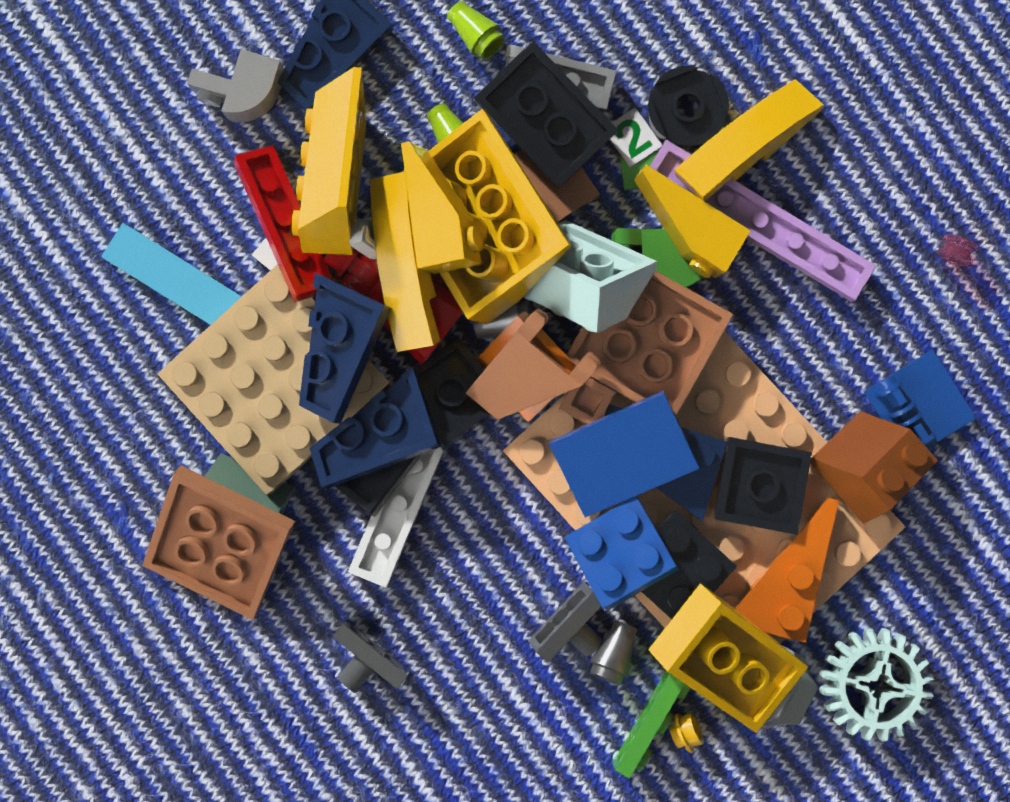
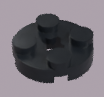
M694 66L676 67L660 76L649 94L646 108L647 119L655 135L663 140V142L668 140L682 149L699 148L719 133L725 124L729 110V99L722 82L710 73L708 75L704 71L697 70L698 67ZM682 98H687L689 103H697L698 108L693 112L694 117L687 118L685 114H679L677 109L681 106L680 100Z

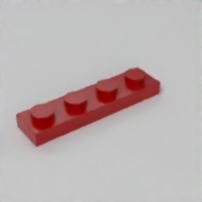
M274 146L235 155V168L294 302L315 297L317 289L313 288L314 274L317 273L332 280L333 278L326 262L323 261V255L319 253H302L299 236H293L292 234L293 211L300 210L301 206Z

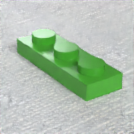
M665 671L612 762L614 769L629 779L634 770L641 772L647 764L652 750L648 747L656 734L662 736L668 728L673 714L669 711L677 698L683 700L690 690L688 685L669 672Z

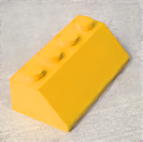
M353 67L316 91L313 109H306L305 130L306 133H310L309 142H302L301 165L306 167L305 176L298 175L296 186L297 200L301 201L300 210H294L292 215L293 236H299L302 253L353 255V247L349 245V240L351 238V229L357 217L367 123L362 68Z

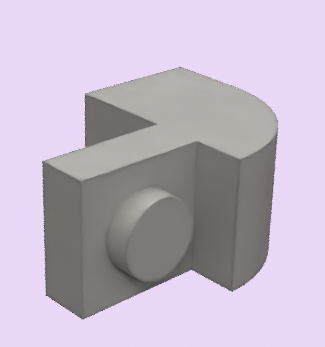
M241 49L231 80L192 68L187 84L197 95L196 99L214 107H220L221 102H223L222 112L229 121L249 122L265 115L275 104L281 89L278 80L284 67L280 60Z

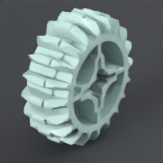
M865 628L863 641L857 633H849L850 647L841 641H837L835 647L841 653L837 658L831 654L825 656V660L834 665L832 671L820 670V676L831 680L830 684L819 688L821 694L833 696L824 703L826 710H838L833 717V721L838 725L847 722L846 732L853 736L861 730V736L866 741H871L875 732L881 741H888L890 728L896 736L902 737L904 736V728L902 726L904 722L912 728L918 727V722L913 717V714L918 712L926 715L928 709L920 704L921 699H932L934 697L932 692L923 689L924 684H930L934 679L928 673H920L929 665L926 658H915L920 648L915 644L905 647L906 636L897 634L892 639L891 631L885 628L879 631L877 637L873 629ZM874 652V657H869L868 664L863 670L859 672L850 671L853 664L859 658ZM890 653L902 665L906 684L893 679L891 675L892 664L888 663ZM879 678L892 687L882 686V688L876 687L872 690L869 686L859 681L870 683V681H877ZM846 685L860 690L861 704L864 706L863 715L858 714L850 705L846 694ZM902 697L894 709L878 716L879 712L884 711L885 704L889 699Z

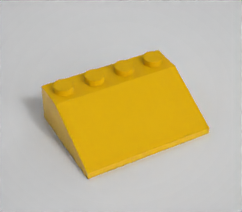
M481 109L428 152L476 222V226L480 229L483 237L480 265L443 272L440 275L466 318L479 323L489 324L519 302L566 253L571 244L486 110Z

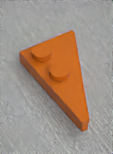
M827 498L820 507L816 508L798 535L785 545L769 564L768 570L750 587L751 590L736 606L735 609L765 633L806 643L839 500Z

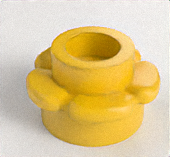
M692 712L685 715L675 714V723L669 725L672 739L677 748L685 746L689 753H693L694 747L704 744L700 725Z

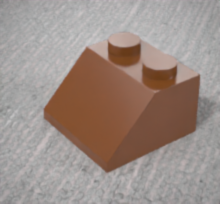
M860 411L811 458L810 463L864 524L890 511L938 460L911 429Z

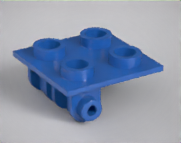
M933 349L863 392L879 418L911 429L929 451L937 446V442L976 419Z

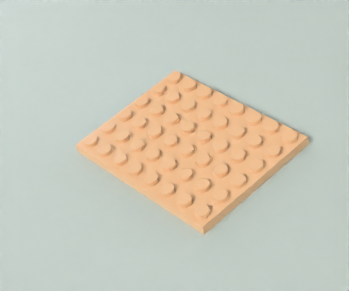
M725 331L676 415L683 428L727 441V437L812 452V457L827 443ZM566 392L510 443L503 452L573 529L577 530L621 503L585 518L549 446V442L587 425L559 410L567 394ZM615 393L610 402L611 405L620 408L634 404ZM723 455L703 521L697 519L657 488L639 494L637 497L643 504L656 529L673 510H676L737 565L736 569L714 592V594L733 608H736L751 590L750 587L753 583L763 576L768 570L769 564L796 535L713 519L724 459ZM810 463L798 533L808 522L807 519L827 498L839 500L813 610L814 613L893 540L905 526L891 510L863 524ZM642 592L636 594L635 597L666 628L671 619ZM768 634L779 644H781L786 639L784 637Z

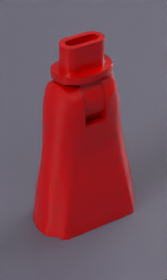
M353 248V255H326L323 261L338 271L335 275L337 278L344 276L342 282L346 287L385 305L377 259H370L355 248ZM432 279L436 297L429 300L441 341L463 311L449 288ZM387 316L383 326L392 334ZM440 342L433 346L407 351L418 362L423 363Z

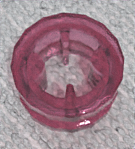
M944 234L941 239L944 247L937 249L936 256L953 265L962 267L972 266L973 259L970 255L977 252L978 245L961 236Z

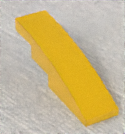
M795 79L764 98L708 140L675 169V176L697 197L707 201L730 179L734 182L739 179L758 160L766 161L824 108V104Z
M405 171L371 179V212L377 265L384 303L386 306L391 307L388 320L396 352L433 346L440 342L429 300L436 297L430 272L417 269Z

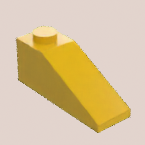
M409 141L401 143L417 269L438 274L480 265L483 237L480 229L476 226V222L429 152Z
M646 164L638 172L634 181L681 257L690 262L689 268L705 278H710L711 276L717 278L726 273L749 235L750 230Z

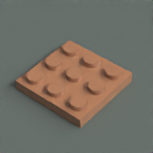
M655 271L625 320L598 333L588 331L582 326L566 355L577 366L588 352L595 354L601 360V363L590 378L633 403L664 390L677 415L733 314Z
M180 465L173 474L142 566L253 620L261 607L295 521Z

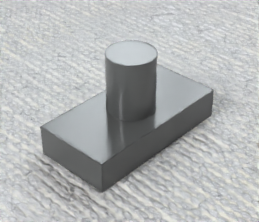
M583 581L528 640L535 652L547 663L568 641L585 657L593 654L600 646L602 638L586 624L601 607L593 590Z
M348 620L342 623L332 636L355 655L337 677L345 687L354 693L359 691L374 671L396 689L400 687L410 673L409 669Z

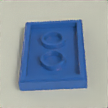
M664 390L549 442V446L585 518L700 469V464Z

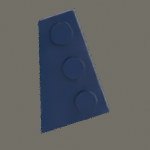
M320 0V2H317L311 14L312 19L303 37L298 40L278 80L279 86L305 111L307 108L313 109L316 91L348 70L356 67L393 30L392 24L367 0Z
M315 273L313 288L317 289L314 311H310L308 327H312L310 349L304 358L299 406L332 423L341 424L391 307Z
M410 367L401 375L402 378L386 391H380L370 399L372 401L352 418L348 417L310 447L322 488L329 489L442 447L416 368Z
M609 404L604 417L623 408ZM682 427L700 464V469L656 488L689 511L697 519L703 521L727 441Z

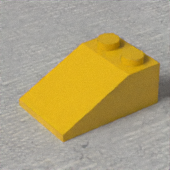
M701 583L648 649L667 672L755 733L759 731L808 669L804 662Z

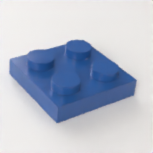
M637 496L626 500L564 537L600 605L606 612L679 570Z

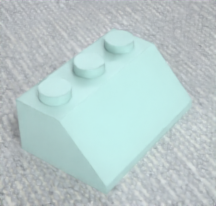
M567 220L557 223L570 242L571 247L526 293L524 298L552 310L558 316H564L582 325L584 329L598 333L625 320L656 271L657 261Z

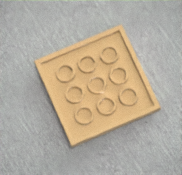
M278 264L157 373L268 496L312 457L310 447L339 425L299 406L304 358L310 349L312 327H308L310 311H314L315 300L311 297L294 302ZM370 360L366 364L342 422L348 417L352 418L372 402L370 399L391 385Z

